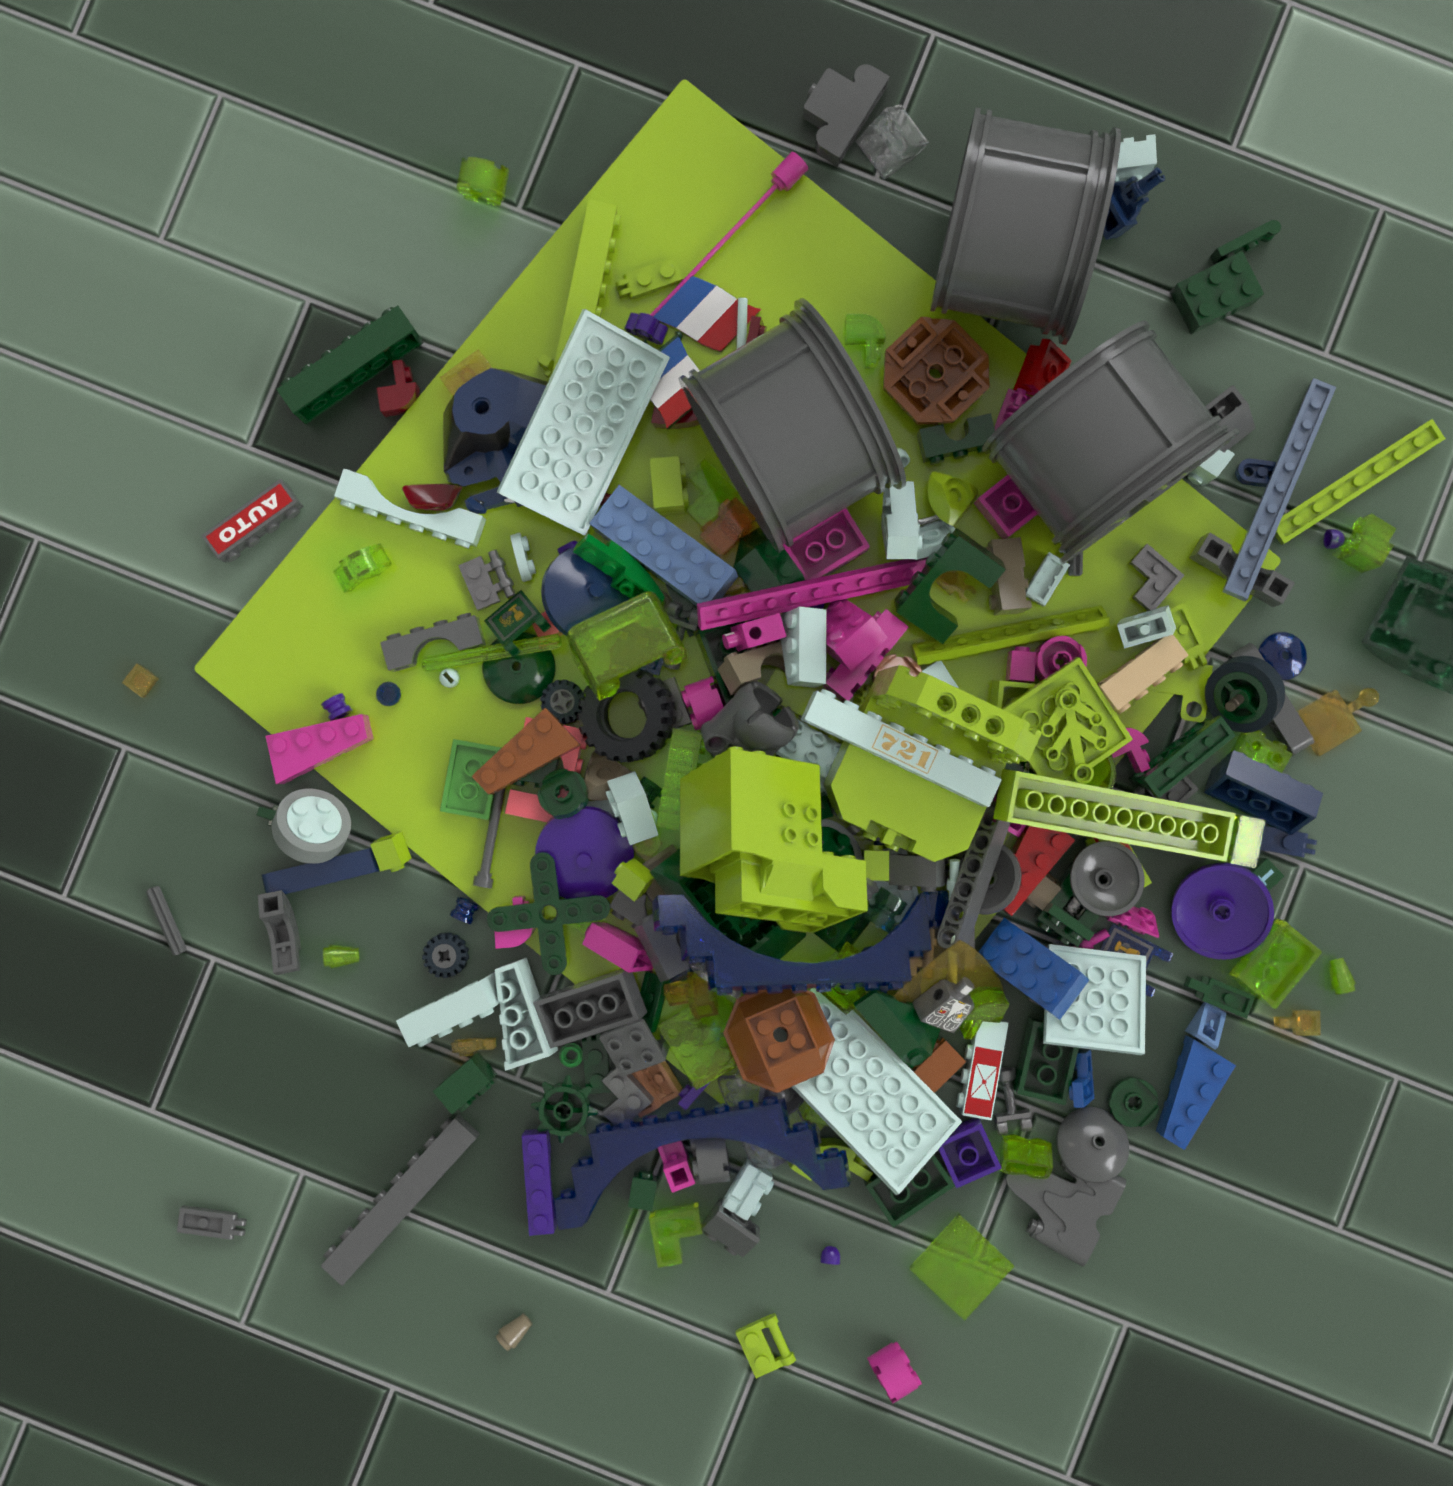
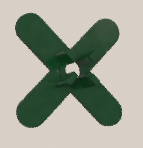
M539 852L530 861L534 903L495 907L487 915V924L496 932L538 928L543 969L548 974L558 975L567 966L563 925L603 920L610 912V903L601 895L560 899L555 860L549 853ZM548 905L553 906L557 912L556 917L545 919L543 917L544 907Z

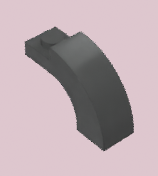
M282 890L257 895L259 919L265 924L270 939L273 973L280 975L300 971V936L296 918L287 896Z

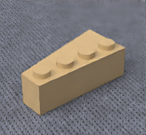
M1174 635L1159 638L1135 656L1136 659H1131L1118 668L1117 673L1111 674L1097 685L1114 711L1121 714L1131 706L1129 702L1133 698L1137 701L1148 693L1146 688L1151 684L1154 687L1166 679L1164 674L1168 671L1173 673L1184 664L1181 661L1189 655Z

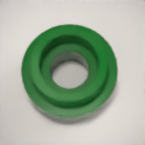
M567 1043L560 1049L559 1059L566 1067H576L583 1060V1050L576 1043ZM568 1051H574L576 1053V1057L574 1059H570L567 1056Z

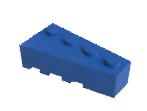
M1185 1035L1184 1046L1181 1055L1178 1057L1176 1064L1178 1066L1174 1079L1171 1080L1168 1098L1164 1102L1156 1128L1157 1133L1183 1150L1186 1149L1236 1067L1230 1061Z

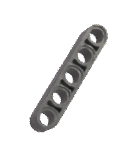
M1252 643L1246 644L1228 656V659L1237 656H1253L1264 660L1259 650ZM1285 694V702L1281 711L1268 725L1286 753L1294 756L1312 745L1314 740Z

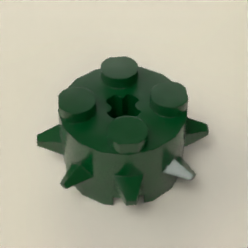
M566 1075L563 1082L555 1085L544 1081L542 1087L545 1095L540 1102L531 1103V1108L539 1111V1119L542 1121L537 1130L539 1132L549 1130L551 1134L558 1136L559 1143H563L566 1136H570L575 1132L585 1137L587 1131L584 1124L587 1118L598 1114V1110L590 1107L588 1095L592 1088L590 1086L583 1088L578 1084L572 1083L570 1075ZM562 1104H565L570 1110L567 1113H563V1109L559 1108V1106L561 1107Z

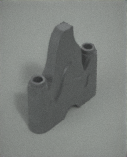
M1060 1161V1166L1063 1167V1171L1073 1176L1074 1179H1066L1043 1169L1026 1171L1009 1165L1004 1175L1007 1185L1018 1197L1029 1204L1040 1217V1219L1035 1220L1032 1218L1029 1221L1026 1232L1030 1233V1237L1039 1241L1044 1246L1083 1267L1089 1260L1100 1238V1233L1096 1229V1221L1102 1215H1111L1125 1189L1126 1179L1117 1175L1104 1182H1087L1071 1174L1065 1168L1062 1161Z

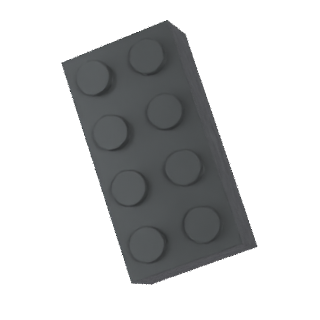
M623 969L544 994L533 1002L550 1049L641 1019L647 1013L633 972L628 973Z

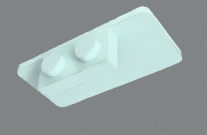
M798 720L799 730L787 745L781 747L776 754L782 758L820 765V792H824L823 783L842 744L835 742L825 734Z

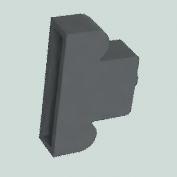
M863 64L855 70L853 82L828 68L817 85L815 83L812 84L807 93L808 99L804 104L803 118L820 128L816 134L815 150L820 157L837 167L839 166L887 89L890 76L871 65Z

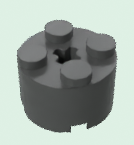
M725 1131L696 1134L690 1137L691 1151L694 1158L692 1161L693 1173L696 1184L706 1185L731 1181L728 1149L725 1144Z

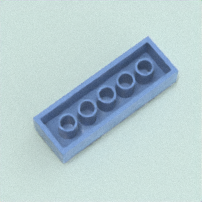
M618 485L589 523L595 532L607 541L612 540L645 569L695 606L698 603L721 599L738 578L737 572L733 567L620 485Z

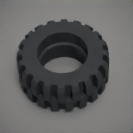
M636 668L610 669L605 671L604 675L596 676L592 680L593 684L591 686H586L583 691L586 696L579 700L578 706L582 707V713H577V720H582L583 726L579 727L581 735L586 734L587 736L585 742L589 747L594 746L596 748L595 753L599 756H606L607 760L620 762L643 760L655 755L657 750L662 749L666 745V739L671 738L673 734L671 726L676 724V717H673V710H676L675 702H671L670 697L672 694L669 689L663 687L664 682L660 678L653 677L652 673ZM627 691L637 694L646 707V724L642 732L633 738L618 736L612 730L608 721L609 705L612 699L621 692Z

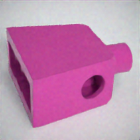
M780 613L733 626L731 627V633L724 634L722 639L726 649L736 647L740 651L787 636Z

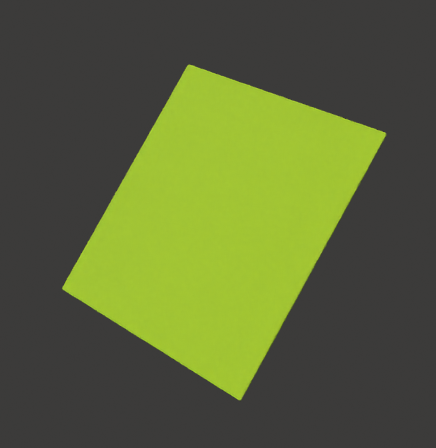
M682 80L356 473L367 476L385 499L404 510L419 514H439L458 508L469 511L465 500L470 496L499 487L500 481L497 477H494L490 480L467 486L448 483L444 473L443 413L459 387L490 368L510 370L549 382V379L544 375L547 370L539 366L537 360L542 353L552 360H555L588 199L617 205V215H621L619 230L614 229L613 237L616 238L614 253L609 252L608 260L612 261L609 276L605 275L603 283L607 284L605 298H600L598 306L602 307V319L625 331L624 328L630 313H648L650 315L679 284L631 299L630 296L620 298L618 292L627 287L617 289L615 283L623 280V275L628 272L674 256L684 279L773 186L771 173L784 158L689 81ZM803 175L789 191L784 189L779 191L776 189L694 275V277L718 286L736 299L747 298L748 305L761 309L756 316L762 318L764 326H767V331L779 325L780 317L786 314L789 315L794 310V302L800 298L807 300L819 312L846 350L881 412L896 447L905 450L910 457V462L904 467L906 481L914 482L918 520L936 515L928 498V482L933 471L956 477L975 486L978 490V495L974 502L1008 475L999 462L992 463L989 459L990 454H978L977 451L968 452V456L960 459H954V456L944 458V462L931 465L930 461L923 463L917 433L919 429L941 424L917 425L883 390L885 351L922 316L933 319L955 320L989 355V389L955 422L943 424L946 435L952 440H962L965 438L964 423L967 418L991 413L995 426L1008 389H1014L1026 353L980 316L947 310L946 314H942V308L936 307L935 312L930 311L936 280L807 176ZM750 322L747 324V336H748V331H749ZM664 324L668 327V331L662 345L646 341L648 345L658 350L675 336L676 331H681ZM681 332L683 335L681 342L686 353L700 371L737 349V336L722 351H716L701 345ZM632 335V336H634L635 338H637V339H639V340H641V341H644V340H645V339H642V338L637 337V336H635V335ZM931 369L929 371L931 377H941V373L938 370ZM649 400L606 493L612 494L620 485L654 510L650 458L679 456L680 463H685L687 483H682L683 488L687 487L689 507H684L685 514L663 517L731 567H734L740 538L759 528L758 524L731 482L701 426L669 430L655 428L651 423L654 404ZM1181 479L1117 528L1084 550L1082 575L1076 577L1069 576L1067 569L1044 607L1031 600L1032 608L1024 613L994 616V610H990L989 595H992V587L988 588L970 574L959 570L948 571L940 575L931 586L930 596L938 605L956 616L958 627L950 636L1102 605L1110 618V626L1063 636L1073 638L1081 646L1139 654L1156 640L1124 648L1117 624L1123 618L1147 612L1144 607L1132 598L1147 581V578L1129 563L1144 545L1148 544L1184 574V577L1157 608L1169 605L1171 609L1185 603L1208 652L1251 600L1253 595L1250 594L1246 601H1242L1223 593L1222 590L1227 580L1189 557L1200 538L1208 533H1212L1229 543L1233 551L1238 554L1247 531ZM450 484L463 487L455 505L447 510L415 509L409 504L402 490V487L405 485ZM872 492L846 508L870 547L867 552L829 575L903 560L886 558L881 528L883 492L880 494ZM335 497L195 665L194 669L201 677L271 734L329 722V713L322 708L321 704L327 699L343 693L345 703L352 708V712L343 718L360 714L368 715L374 739L314 768V770L392 834L402 831L405 842L410 849L488 913L495 907L513 905L512 898L515 896H525L526 901L534 903L530 861L535 855L539 834L547 822L505 814L510 789L538 795V790L541 788H534L535 783L525 781V786L511 784L505 788L490 873H492L491 878L494 879L492 888L473 885L474 875L477 876V871L481 869L489 820L440 811L453 739L503 747L524 728L526 717L535 718L542 711L540 698L527 704H512L496 697L486 685L482 670L483 659L487 649L497 637L484 620L510 598H506L504 591H500L497 594L501 602L478 611L458 565L480 556L483 558L484 563L488 564L491 562L488 553L497 550L500 558H503L506 564L504 568L508 578H512L514 583L512 587L515 594L522 590L538 611L543 613L545 609L542 603L541 586L545 571L550 563L559 556L558 548L571 541L579 542L585 536L525 506L517 507L515 503L488 509L485 514H479L486 519L477 547L470 545L469 549L456 545V540L447 537L446 541L435 538L432 536L433 532L425 529L423 533L410 529V524L401 522L400 525L388 522L386 521L387 517L381 514L373 517L363 513V508L355 506L354 510L340 505L341 501ZM973 503L961 520L954 526L955 529L958 528L984 548L988 547V543L991 540L1001 539ZM1036 515L1009 537H1021L1025 567H1023L1024 579H1028V585L1047 553L1050 552L1060 559L1064 556V552L1060 553L1059 551L1061 544L1054 545L1052 539L1055 536L1039 515ZM590 525L586 535L589 533L606 545L609 541L595 532ZM521 533L522 537H527L530 550L526 551L528 560H533L536 574H532L533 580L523 582L511 542L510 535ZM1268 549L1261 568L1275 570L1281 560ZM645 569L659 586L660 590L670 596L665 583ZM495 570L489 573L493 584L500 582ZM738 575V578L724 596L729 593L731 596L749 593L750 591ZM909 585L847 598L848 601L872 617L877 611L883 613L887 609L909 627L884 657L897 654L896 657L904 658V656H907L916 661L912 652V644L934 639L896 612L895 598L901 590H906ZM636 602L635 613L630 624L641 612L646 611L657 615L663 607V602L651 611ZM830 602L824 603L823 609H827ZM465 613H471V616L475 615L479 618L486 646L462 652L451 641L434 640L426 644L420 651L417 666L396 672L388 671L380 643L386 641L387 636L400 633L401 636L410 634L411 629L424 626V629L434 627L433 623L441 620H447L448 623L456 621L457 616ZM664 620L629 668L648 671L653 674V677L660 678L662 681L675 677L680 690L683 691L685 690L684 686L708 678L711 675L695 636L697 631H694V636L692 637L688 636L687 631L684 633L685 635L678 654L682 659L679 670L661 665L663 654L670 652L677 629V624ZM533 625L524 631L537 636ZM626 629L611 640L597 644L581 643L570 639L564 634L558 638L546 641L545 643L551 649L556 664L553 682L563 679L572 681L582 691H584L586 686H591L593 684L592 680L596 676H602L605 671L609 670L611 658L609 652ZM1039 640L1025 645H1015L1000 650L995 649L976 655L971 654L941 661L959 689L990 703L992 680L1006 681L1008 652L1015 650V647H1029L1030 652H1035L1036 648L1047 640ZM763 644L758 645L757 648L763 647ZM826 653L827 673L831 667L836 670L841 664L828 653ZM1055 659V663L1059 664V666L1064 664L1063 660ZM515 662L513 670L518 671L521 669V663ZM931 663V664H922V665H919V666H920L921 670H924V669H926L927 667H929L930 665H932L933 663ZM763 665L761 666V678L757 682L767 685L776 668L781 671L783 670L776 666ZM446 668H452L459 673L460 681L453 688H447L440 683L439 675ZM875 669L873 670L872 673H870V675L868 676V678H867L866 681L862 684L861 687H863V686L865 685V683H866V684H873L872 678H873ZM447 672L444 674L450 683L454 681ZM1036 675L1034 682H1032L1034 684L1040 683ZM823 685L813 688L819 692L822 689L826 690ZM1148 690V693L1140 700L1138 711H1124L1121 714L1116 712L1125 728H1133L1143 733L1174 694ZM626 691L617 694L612 699L608 708L609 724L612 730L623 738H633L639 735L647 720L643 709H640L638 705L639 698L633 692ZM856 692L853 694V697L849 700L852 703H854V697L856 695ZM1133 698V699L1129 702V704H1130L1131 706L1134 705V703H1135V701H1136L1135 698ZM779 705L777 708L782 710L784 707ZM692 706L687 707L689 714L694 713ZM577 719L573 723L562 724L575 728L583 726L582 720ZM693 723L674 730L671 738L666 739V745L662 749L657 750L655 755L633 762L617 761L630 771L636 772L645 791L650 809L655 811L659 817L658 824L656 825L658 836L633 844L634 858L641 864L672 844L676 850L680 849V779L689 774L690 771L702 766L703 763L713 759L711 753L705 748L700 729L695 731ZM820 729L819 732L825 734L826 736L829 735V733ZM587 745L586 750H581L580 759H583V767L580 775L583 779L591 754L596 749L594 746L589 747ZM1126 753L1112 759L1105 758L1092 767L1094 776L1086 784L1099 787ZM560 757L558 769H564L563 761ZM834 814L833 817L826 818L834 822H837L838 824L842 825L844 828L847 829V827ZM1007 831L1003 845L1011 850L1018 837ZM853 835L861 852L862 850H868V845H874V841L867 840L866 838L861 842ZM907 851V854L916 855L912 852ZM959 853L949 856V863L945 865L946 869L950 871V859H955ZM994 876L991 878L989 884H992L994 882ZM947 884L936 887L934 892L921 891V887L916 886L924 916L895 924L920 927L919 937H921V920L923 918H943L945 915L944 911L949 903V895L945 893ZM619 890L606 898L610 904ZM646 896L645 905L648 915L654 914L657 917L663 914L662 911L657 912ZM868 900V901H867V905H868V911H867V912H868L870 915H872L871 907H870L869 900ZM548 905L544 907L543 917L545 919L556 917L557 912L553 906ZM610 908L608 916L603 920L564 924L567 966L562 974L574 984L622 969L582 945L585 939L586 929L592 922H606L638 937L635 929L631 927L633 922L627 918L622 921L611 913L613 909ZM963 911L960 913L959 918L963 917ZM996 913L978 915L975 924V939ZM684 917L680 919L677 927L687 922ZM873 918L845 956L834 950L814 933H806V937L744 992H741L733 981L730 984L712 974L708 969L706 972L709 949L703 943L692 961L686 959L690 969L669 980L658 1028L652 1035L657 1040L661 1039L662 1027L671 1021H702L708 1026L710 1032L709 1039L704 1045L699 1047H670L666 1060L695 1082L697 1079L695 1074L703 1065L708 1067L713 1062L711 1057L719 1047L724 1049L727 1046L723 1032L737 998L779 981V979L787 980L807 990H810L820 979H823L883 1040L853 1004L865 994L863 987L856 980V968L851 967L848 960L855 966L853 961L858 960L853 958L852 955L859 958L861 951L865 947L892 943L893 925L895 924L876 928ZM535 928L532 936L524 943L541 956L538 928ZM918 946V959H921V946ZM890 964L879 968L882 980L896 976L890 974ZM721 965L718 966V968L721 969L722 972L724 969H722ZM947 968L933 969L932 979L922 978L920 985L921 995L945 978ZM645 971L633 972L639 991H641ZM901 987L887 991V994L894 996L897 1001L904 1000ZM695 1030L692 1035L694 1038H700L702 1033L699 1030ZM670 1031L668 1033V1037L670 1039H675L677 1037V1033L675 1031ZM733 1058L704 1089L706 1093L787 1159L799 1147L813 1141L826 1125V1122L804 1100L795 1112L780 1118L789 1134V1139H786L774 1119H764L757 1116L760 1087L742 1080Z

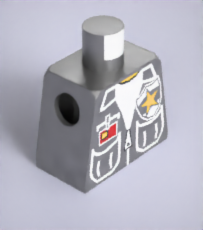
M963 977L957 984L944 979L937 982L913 1002L920 1021L954 1033L974 1008V1003L969 995L974 989V984L966 977Z

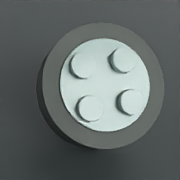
M300 789L287 795L279 804L272 822V834L278 847L289 857L300 862L312 864L326 862L338 855L351 830V818L344 804L332 794L318 789Z

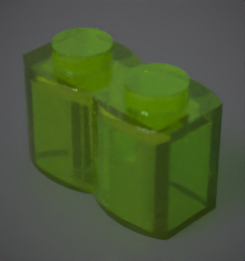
M1015 1134L1002 1137L999 1146L1001 1172L1011 1175L1025 1174L1037 1179H1047L1050 1177L1053 1169L1052 1143L1041 1138L1027 1140Z

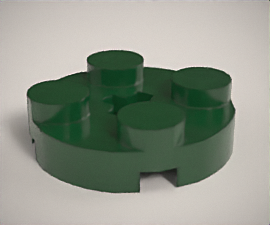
M561 768L547 774L542 780L541 789L538 790L540 805L555 819L569 818L576 815L582 808L587 806L589 801L588 786L579 773L568 771L567 769ZM561 789L569 790L565 798L557 797L560 795Z
M1133 1076L1118 1081L1112 1087L1107 1098L1111 1114L1118 1122L1127 1127L1148 1125L1154 1120L1159 1109L1158 1094L1154 1087L1147 1081ZM1138 1096L1137 1103L1139 1106L1137 1108L1134 1106L1129 1108V1098Z

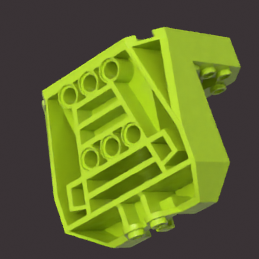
M902 665L893 666L878 672L859 710L865 714L870 711L881 716V722L888 725L893 722L904 727V733L908 735L919 734L927 738V744L936 747L937 744L950 749L949 754L956 758L959 755L965 756L973 760L972 765L979 769L982 766L990 768L996 772L995 776L998 778L1001 777L1002 769L1005 768L1007 763L1019 764V762L1029 761L1042 734L1036 728L1028 731L1030 723L929 674L920 672L916 677L911 676L909 673L910 669ZM843 741L823 783V787L838 818L863 831L862 836L872 841H876L878 837L880 838L879 841L891 850L898 852L899 848H902L933 862L968 850L987 808L846 741Z

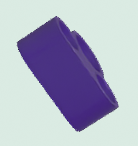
M630 313L624 330L642 339L662 345L668 327L659 323L658 319L649 314Z

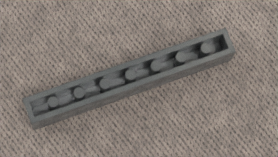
M460 1114L454 1119L449 1117L440 1126L443 1130L438 1137L432 1135L423 1145L426 1150L421 1156L416 1153L409 1160L407 1165L410 1168L404 1174L399 1171L390 1181L393 1185L388 1192L383 1189L373 1200L376 1205L371 1210L366 1208L358 1216L357 1220L360 1223L354 1229L349 1226L340 1236L343 1240L340 1245L336 1247L333 1244L323 1255L326 1260L322 1263L321 1267L341 1286L345 1284L479 1136L480 1133Z

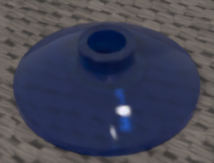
M1274 633L1268 636L1259 647V652L1264 660L1275 668L1282 680L1296 677L1306 665V648L1303 642L1291 633ZM1283 651H1286L1289 654V658L1287 660L1283 659L1282 657Z

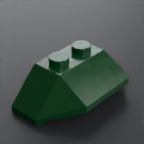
M760 527L740 538L733 568L750 592L805 581L803 574L785 548L778 553L765 537Z

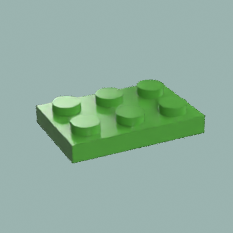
M453 739L440 808L441 812L490 820L494 794L488 795L474 780L472 775L502 747Z

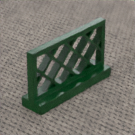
M1216 716L1213 720L1205 719L1203 722H1197L1148 763L1150 769L1142 773H1134L1128 779L1133 785L1148 789L1156 798H1160L1236 735L1222 716Z

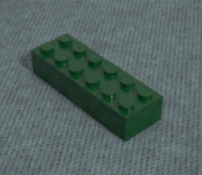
M398 305L390 307L376 321H370L363 325L360 332L354 336L349 335L344 338L341 345L337 348L325 351L321 355V359L315 363L305 365L295 377L286 378L276 390L292 413L304 424H307L393 365V361L400 360L424 342Z

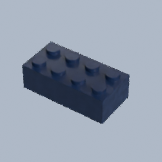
M1235 750L1230 752L1211 769L1204 790L1205 794L1290 835H1293L1317 817L1323 793L1314 789L1313 786L1303 784L1293 779L1290 775L1280 773L1270 768L1267 764L1257 762L1247 757L1246 754Z

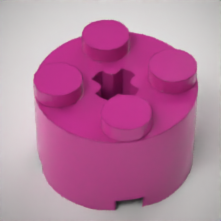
M1068 636L1053 637L1040 644L1035 650L1037 652L1035 675L1040 682L1076 657H1080L1084 665L1087 666V655L1084 648ZM1055 659L1063 660L1064 664L1059 666V664L1055 663Z
M712 676L684 686L685 690L681 691L686 707L692 706L694 713L689 715L695 731L699 729L701 731L702 725L710 721L723 708L717 688L714 685L710 686V683L714 682Z
M897 1341L891 1342L867 1357L874 1374L881 1386L886 1390V1394L892 1404L918 1389V1386L922 1384L918 1375L910 1366L906 1353L901 1349Z

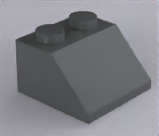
M720 1198L703 1221L702 1229L704 1234L714 1242L719 1240L725 1245L724 1248L734 1256L739 1254L741 1257H744L760 1241L759 1226L751 1220H744L724 1208Z

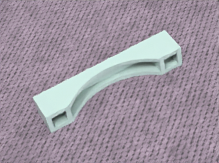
M343 469L334 495L341 501L340 505L353 510L355 506L363 508V513L373 517L381 514L387 517L386 521L396 525H400L401 522L410 524V529L423 533L425 529L433 532L432 536L444 541H446L447 537L456 540V545L469 549L470 545L477 547L486 522L482 515L461 508L439 514H419L404 510L385 499L367 476L347 469Z

